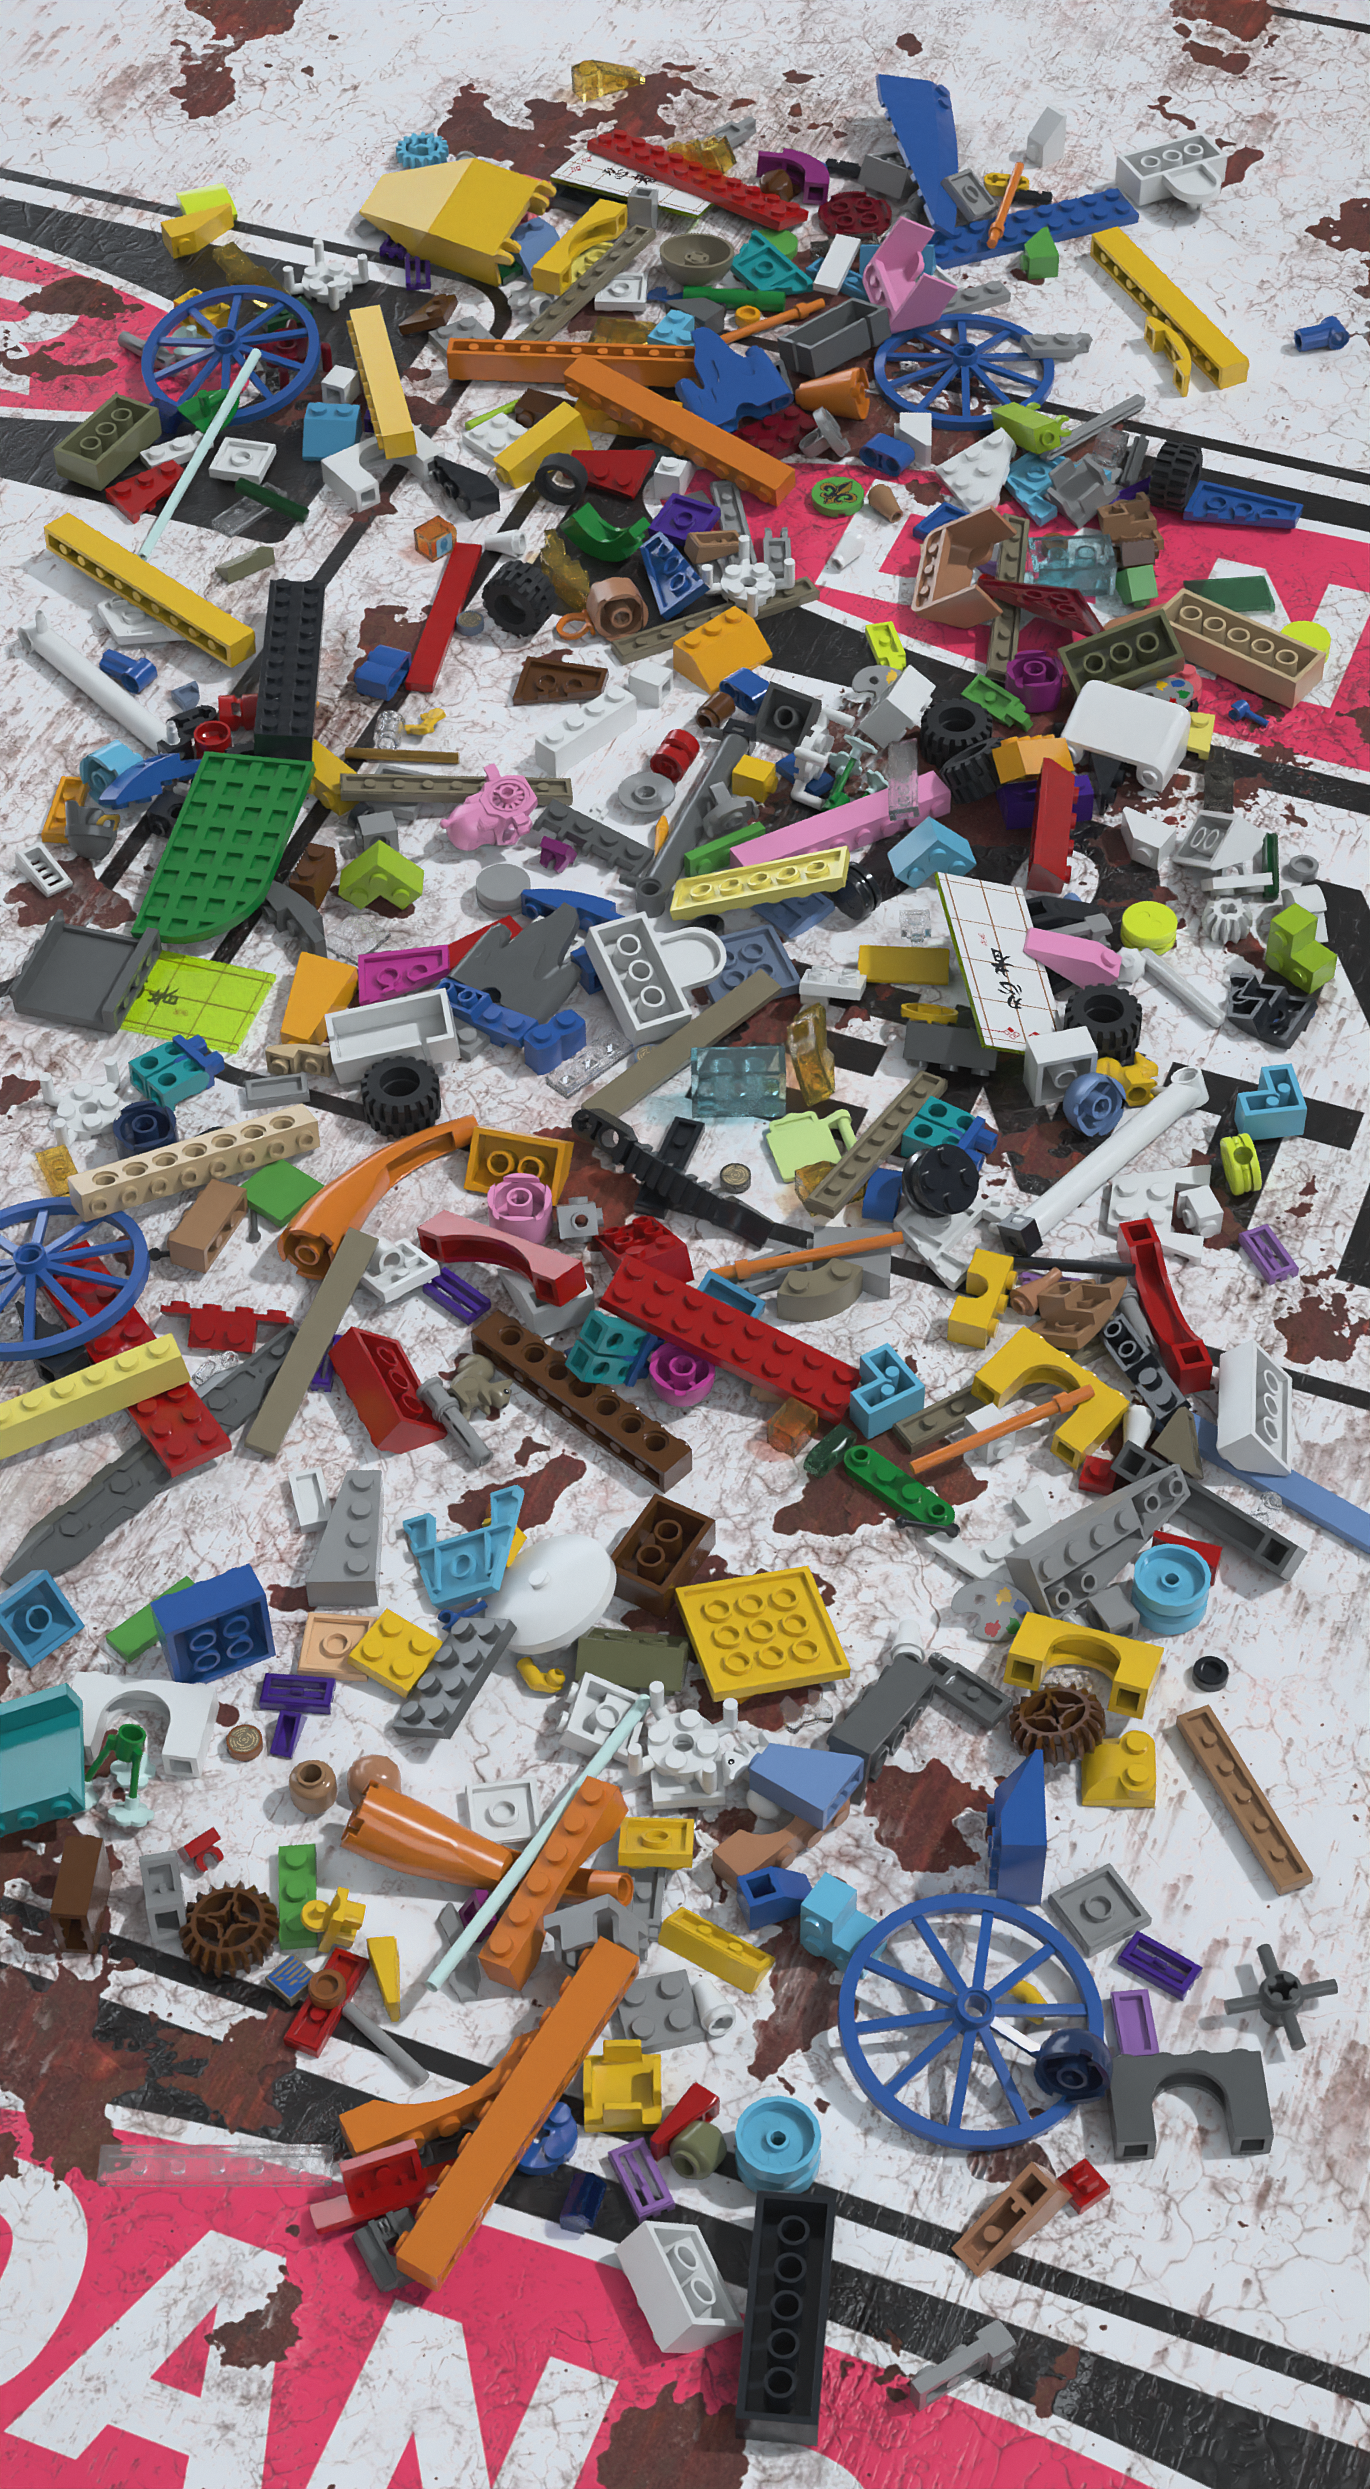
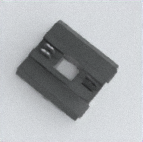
M406 2207L394 2213L390 2211L386 2213V2217L378 2221H369L367 2226L355 2231L352 2235L365 2261L366 2268L371 2273L380 2293L388 2292L396 2287L400 2289L416 2281L397 2270L396 2256H390L388 2249L396 2245L404 2231L410 2233L417 2223L411 2210Z

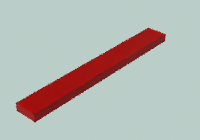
M455 542L405 681L406 690L433 693L457 626L456 618L462 612L482 555V545Z

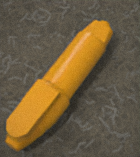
M664 815L659 818L655 827V858L669 834L668 821Z

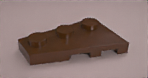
M527 656L512 698L513 706L597 698L604 693L609 678L608 668Z

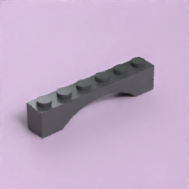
M1127 1440L1110 1469L1134 1483L1170 1465L1130 1440ZM1184 1475L1191 1495L1177 1511L1288 1581L1292 1579L1308 1551Z

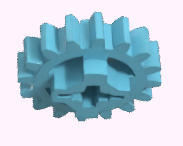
M421 132L420 135L412 133L410 137L404 136V141H398V146H396L398 163H402L404 168L410 166L411 169L441 164V162H447V157H449L447 141L442 140L441 135L434 137V133L425 135V132Z

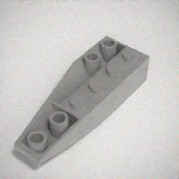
M1173 1464L1105 1496L1063 1519L1004 1556L1015 1588L1023 1593L1043 1616L1059 1619L1088 1600L1096 1591L1104 1589L1151 1539L1154 1531H1158L1191 1495L1180 1464Z

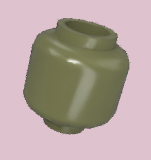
M704 2121L691 2122L673 2139L669 2147V2155L674 2170L680 2176L693 2180L708 2178L722 2163L727 2154V2144L720 2129Z

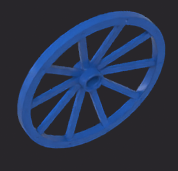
M256 285L221 287L203 292L184 301L158 322L150 333L143 349L141 360L142 375L151 398L163 411L181 421L192 424L176 408L194 396L219 362L222 363L221 389H230L231 365L237 363L242 369L246 362L243 356H249L252 349H254L250 345L309 337V348L304 364L260 350L262 353L260 360L296 371L298 374L285 388L273 396L253 370L249 379L265 401L237 410L236 415L226 427L246 424L262 419L282 409L306 388L312 380L320 361V335L315 320L307 308L298 300L282 291ZM242 300H257L275 304L239 331H236ZM232 301L228 324L225 328L218 329L199 312V310ZM284 309L295 315L305 327L302 329L248 336ZM191 316L213 336V339L166 336L181 321ZM160 346L207 348L154 373V362ZM210 358L177 402L169 398L156 383Z
M944 314L933 324L891 334V337L881 344L874 360V382L882 399L899 414L900 412L932 413V427L955 431H978L993 429L994 424L992 414L970 416L969 378L975 376L1002 406L1012 402L982 370L1037 389L1020 405L1026 407L1029 403L1036 402L1042 406L1052 391L1055 367L1053 358L1031 359L1027 352L984 353L1007 338H1012L1020 343L1022 335H1033L1030 331L1017 324L979 314ZM958 328L959 343L952 347L927 333L942 329ZM966 328L987 330L998 334L976 346L967 342ZM915 337L943 353H899L894 351ZM887 361L940 362L889 382L884 371ZM1039 361L1044 376L1041 382L989 362ZM949 369L917 406L905 400L894 390ZM954 377L961 379L962 416L926 410Z
M70 1197L36 1199L0 1210V1229L21 1221L37 1218L31 1243L18 1247L0 1234V1248L13 1257V1259L0 1260V1271H3L0 1273V1286L10 1281L0 1294V1313L22 1285L25 1287L23 1342L0 1343V1361H27L71 1350L111 1328L133 1307L148 1280L150 1254L142 1230L129 1215L121 1210L91 1221H83L44 1247L42 1244L49 1216H80L72 1206ZM102 1221L116 1227L128 1238V1240L59 1252ZM134 1250L135 1252L134 1265L129 1279L60 1264ZM53 1274L119 1289L121 1292L107 1307L90 1318L53 1278ZM45 1285L80 1325L63 1333L35 1340L37 1288Z
M971 1893L936 1895L907 1904L889 1914L873 1927L857 1946L845 1971L838 1997L837 2023L841 2048L846 2063L863 2093L876 2108L902 2129L921 2139L952 2149L992 2151L1025 2144L1054 2129L1078 2106V2104L1064 2102L1067 2095H1063L1048 2110L1033 2119L1030 2118L991 2030L1035 2059H1037L1041 2046L1000 2020V2017H1085L1087 2031L1100 2037L1104 2042V2016L1100 1995L1086 1963L1073 1945L1056 1928L1035 1913L1009 1901L986 1895ZM953 1913L981 1915L972 1987H967L925 1918ZM993 1918L1024 1930L1045 1945L989 1991L984 1989ZM913 1923L956 1995L872 1958V1955L888 1938ZM1053 1955L1058 1958L1071 1976L1082 2001V2004H995L998 1999ZM864 1969L950 2007L855 2022L854 2015L855 1993L859 1978ZM975 2008L980 2011L982 2016L973 2017L965 2009ZM952 2021V2024L886 2087L878 2080L870 2068L858 2040L860 2035ZM961 2034L964 2037L947 2126L914 2112L894 2096L951 2041ZM976 2037H979L1019 2125L996 2130L960 2129Z

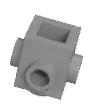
M587 1196L568 1198L569 1204L555 1205L560 1239L572 1238L573 1243L591 1242L593 1235H599L598 1227H604L602 1208H596L594 1201L588 1202ZM578 1215H585L583 1224H575V1218Z

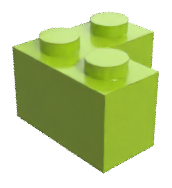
M378 840L341 870L338 895L360 910L379 895L404 910L422 896L424 870L381 840Z
M1295 902L1271 919L1265 964L1290 980L1295 986L1311 994L1334 978L1338 955L1315 940L1318 917Z

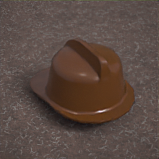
M784 169L771 170L764 173L758 185L762 192L776 194L780 196L781 200L790 202L802 191L801 188L791 182Z

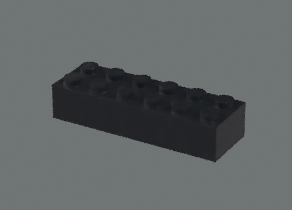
M757 2190L735 2416V2439L811 2446L818 2445L836 2220V2197Z

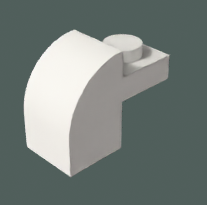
M1315 884L1282 890L1283 909H1287L1296 902L1318 917L1315 940L1320 944L1328 942L1324 911L1327 910L1320 887Z

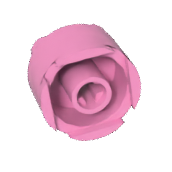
M514 1173L503 1177V1182L495 1186L494 1183L490 1187L487 1195L489 1226L542 1245L553 1226L552 1194L548 1185L542 1184L535 1175Z

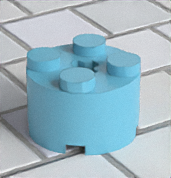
M113 740L81 760L79 766L80 777L83 784L88 782L92 789L89 795L99 804L98 799L105 789L125 770L144 759L139 753H133L119 740ZM101 805L104 808H111V805Z

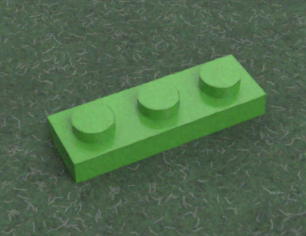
M758 821L684 853V875L690 878L713 873L729 866L730 848L765 835V827Z
M315 1844L278 1846L281 1950L318 1947V1932L306 1929L300 1919L304 1905L309 1901L317 1900Z

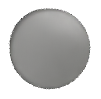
M496 864L484 869L476 879V896L479 908L487 915L496 918H504L508 915L514 917L521 914V892L525 889H531L529 875L522 868L512 864Z

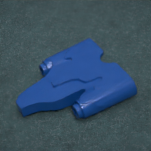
M700 327L690 332L691 340L695 347V371L703 389L697 387L693 381L687 378L681 379L676 383L675 392L680 402H682L684 409L731 434L737 431L738 422L741 418L751 416L761 420L788 407L794 400L793 393L762 348H759L757 345L751 346L745 352L746 357L735 353L718 334L709 328Z

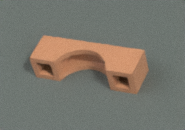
M850 1797L823 1831L798 1816H795L787 1827L771 1834H753L739 1829L712 1850L713 1871L737 1893L738 1876L769 1866L786 1869L795 1860L796 1855L806 1847H814L821 1840L825 1832L833 1826H840L846 1821L850 1814Z

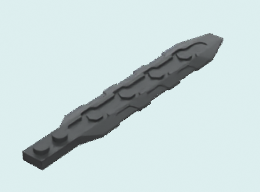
M288 1324L243 1363L212 1375L195 1389V1392L225 1433L230 1429H236L259 1409L268 1386L274 1382L299 1331L294 1325ZM142 1435L140 1436L141 1439L116 1461L108 1463L91 1477L92 1481L64 1505H58L30 1529L1 1574L2 1581L12 1586L32 1570H47L51 1576H54L77 1565L105 1541L104 1538L131 1514L138 1513L155 1498L154 1495L173 1478H171Z

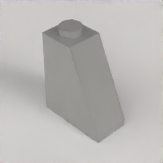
M814 1226V1239H807V1250L892 1233V1229ZM891 1246L835 1257L863 1267L862 1291L882 1299H889ZM832 1258L813 1262V1270L825 1266Z

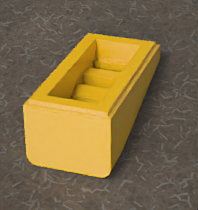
M395 1936L367 1938L369 1961L391 2022H397L400 2019V1958L397 1938Z

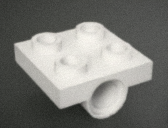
M1243 862L1231 865L1236 867L1239 875L1227 876L1226 871L1228 867L1217 870L1216 877L1200 880L1201 892L1210 891V897L1235 894L1234 889H1239L1240 894L1263 892L1264 886L1273 884L1272 872L1248 874L1247 867Z
M812 966V969L806 970L800 981V1003L828 1006L830 997L860 1001L866 988L867 975L860 974V971L856 969H842V972L830 971V968L827 966Z
M378 1236L375 1238L379 1239V1244L360 1283L382 1301L388 1303L400 1298L410 1290L426 1284L441 1273L438 1263L406 1238L393 1244L385 1237Z

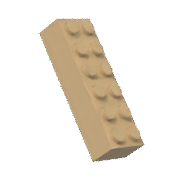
M1182 588L1162 607L1187 661L1291 709L1323 678L1325 652Z

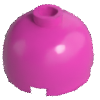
M670 1342L661 1345L652 1354L649 1366L651 1388L668 1405L691 1407L700 1403L711 1392L716 1376L714 1364Z

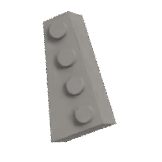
M347 1470L305 1582L309 1607L379 1606L384 1487L381 1470Z

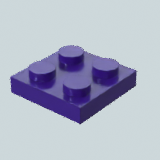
M672 493L648 527L649 536L653 537L661 531L671 543L685 547L688 533L711 531L721 516V508Z

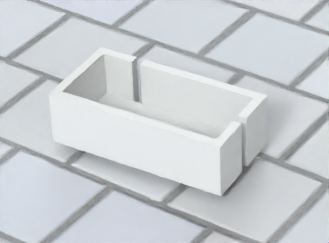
M446 988L325 1014L332 1064L340 1085L364 1079L365 1072L372 1070L373 1064L376 1062L382 1063L383 1059L388 1057L395 1059L396 1056H402L403 1058L411 1056L416 1057V1061L422 1059L426 1062L432 1059L433 1064L461 1058L452 1008Z

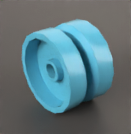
M1168 1543L1154 1546L1142 1553L1135 1563L1130 1601L1140 1614L1139 1622L1156 1633L1168 1635L1186 1633L1198 1626L1206 1614L1211 1572L1207 1562L1198 1552L1184 1545Z
M778 2095L761 2098L745 2109L738 2119L735 2131V2162L738 2176L745 2186L756 2194L757 2190L796 2194L807 2190L818 2176L821 2162L820 2126L818 2119L810 2108L794 2098Z

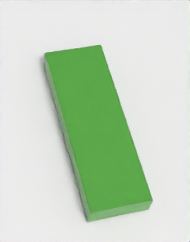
M186 1575L153 1601L158 1600L164 1595L173 1594L191 1587L195 1583ZM150 1603L105 1636L107 1644L128 1663L159 1641Z

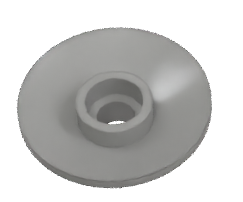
M653 772L633 774L624 779L618 787L619 802L626 809L640 814L657 813L668 808L673 803L676 795L675 786L672 781L661 774Z

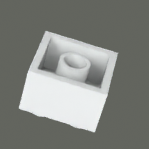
M909 665L879 695L858 728L883 749L892 741L897 744L907 731L905 728L908 727L911 730L920 720L921 716L918 713L919 711L923 712L933 700L930 695L936 686Z
M1086 1026L1026 1038L1023 1082L1034 1107L1062 1102L1066 1089L1074 1079L1086 1073H1096L1098 1051Z

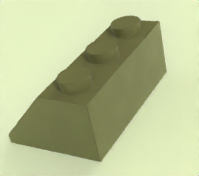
M592 1626L578 1639L575 1680H580L584 1673L588 1672L632 1692L640 1691V1687L649 1688L653 1681H660L664 1685V1696H674L675 1692H681L685 1685L692 1646L690 1638Z

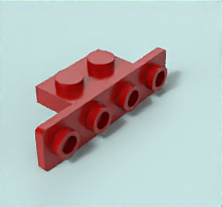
M171 1301L170 1306L161 1305L160 1312L165 1316L191 1319L187 1346L190 1349L254 1354L258 1325L286 1327L288 1324L294 1325V1320L286 1316L287 1312L282 1310L268 1309L267 1314H256L253 1308L236 1306L234 1311H223L222 1306L216 1304H203L202 1309L190 1308V1303L184 1301Z
M413 2138L339 2162L346 2194L309 2206L310 2215L317 2234L322 2235L328 2232H335L343 2227L364 2220L375 2219L390 2211L414 2206L424 2201L425 2198L432 2199L439 2188L436 2186L441 2172L447 2165L452 2167L458 2158L422 2169L418 2148Z

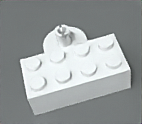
M1201 131L1117 155L1115 181L1138 206L1175 196L1187 202L1186 208L1188 210L1197 211V209L1200 210L1202 208V203L1213 201L1220 195L1221 183L1225 182L1227 155Z
M645 911L589 927L584 943L588 956L631 1048L672 1036L688 1024L693 1013L683 992L714 982L721 975L726 963L724 944L711 931L700 927H687L656 936Z

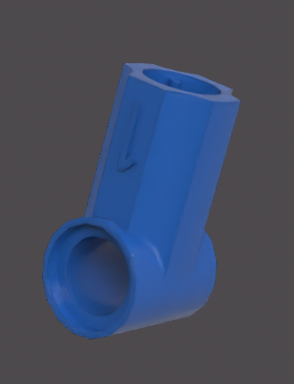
M1335 316L1326 317L1319 325L1294 331V341L1298 352L1326 346L1333 350H1339L1346 346L1350 339V334Z
M111 649L103 653L102 659L99 662L101 671L121 680L123 686L133 694H138L158 676L156 667L147 658H140L136 661Z

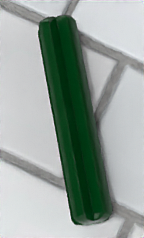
M240 477L235 484L234 490L237 493L300 523H305L309 517L310 510L246 478Z
M1266 832L1262 840V873L1272 872L1273 884L1264 886L1262 897L1266 901L1270 899L1275 901L1279 898L1278 835Z

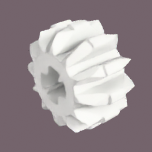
M1230 895L1227 899L1217 896L1215 901H1208L1202 913L1201 922L1204 935L1211 936L1213 942L1222 940L1224 945L1227 941L1237 944L1239 939L1247 938L1253 924V917L1250 905L1243 904L1242 898L1234 900L1231 899Z

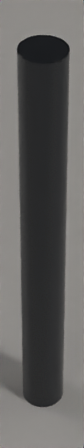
M1010 1256L1014 1257L1013 1268L1050 1271L1056 1267L1061 1272L1134 1277L1136 1274V1265L1131 1263Z

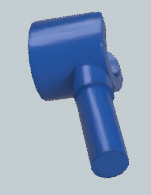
M1238 700L1232 704L1231 708L1233 710L1228 712L1229 717L1234 721L1246 717L1264 727H1267L1269 724L1268 720L1251 711L1249 704L1245 700Z
M482 1600L459 1613L445 1609L439 1613L437 1618L443 1623H448L442 1629L450 1633L452 1626L459 1617H471L487 1608L488 1605L485 1600Z

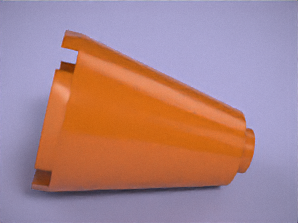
M854 367L801 383L799 389H796L795 392L797 405L800 404L802 410L814 412L823 407L833 416L854 420L865 419L870 404V398H865V389H869L867 373L863 367Z

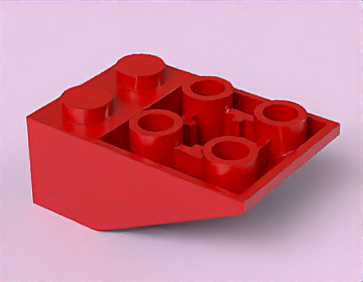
M652 1216L637 1217L630 1224L622 1227L612 1226L606 1228L602 1234L593 1236L596 1245L614 1275L627 1254L683 1283L695 1280L687 1244Z

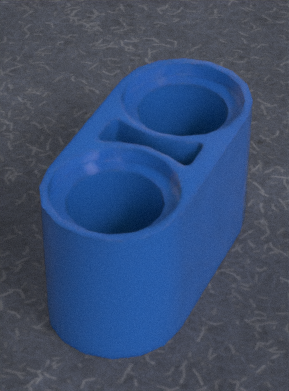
M877 433L859 450L860 459L865 465L894 477L898 476L915 460V452L910 445L883 433Z
M741 667L719 683L720 692L730 695L735 706L751 716L758 714L769 686L768 681L745 667Z
M878 1168L869 1178L863 1200L862 1218L888 1223L894 1222L903 1193V1171Z

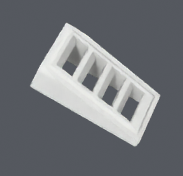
M41 841L15 853V865L47 898L73 886L72 880ZM37 861H40V863H38V864H36V865H34V866L32 865V863H35V862H37ZM44 867L47 868V869H45V870H43V871H41V872L38 873V870H40V869H42V868H44ZM51 873L53 874V876H51V877H49V878H47V879H45V880L43 879V877H45V876H47V875H49V874H51ZM56 880L60 881L59 883L54 884L50 887L48 885Z

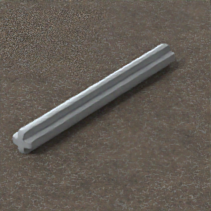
M1135 394L1073 429L1070 436L1060 437V447L1041 453L1039 455L1040 459L1049 462L1143 409L1146 398L1140 394Z

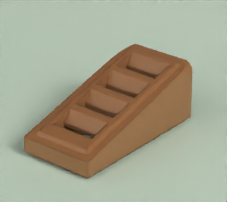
M736 530L691 532L687 534L684 552L693 564L708 562L739 552L740 535Z

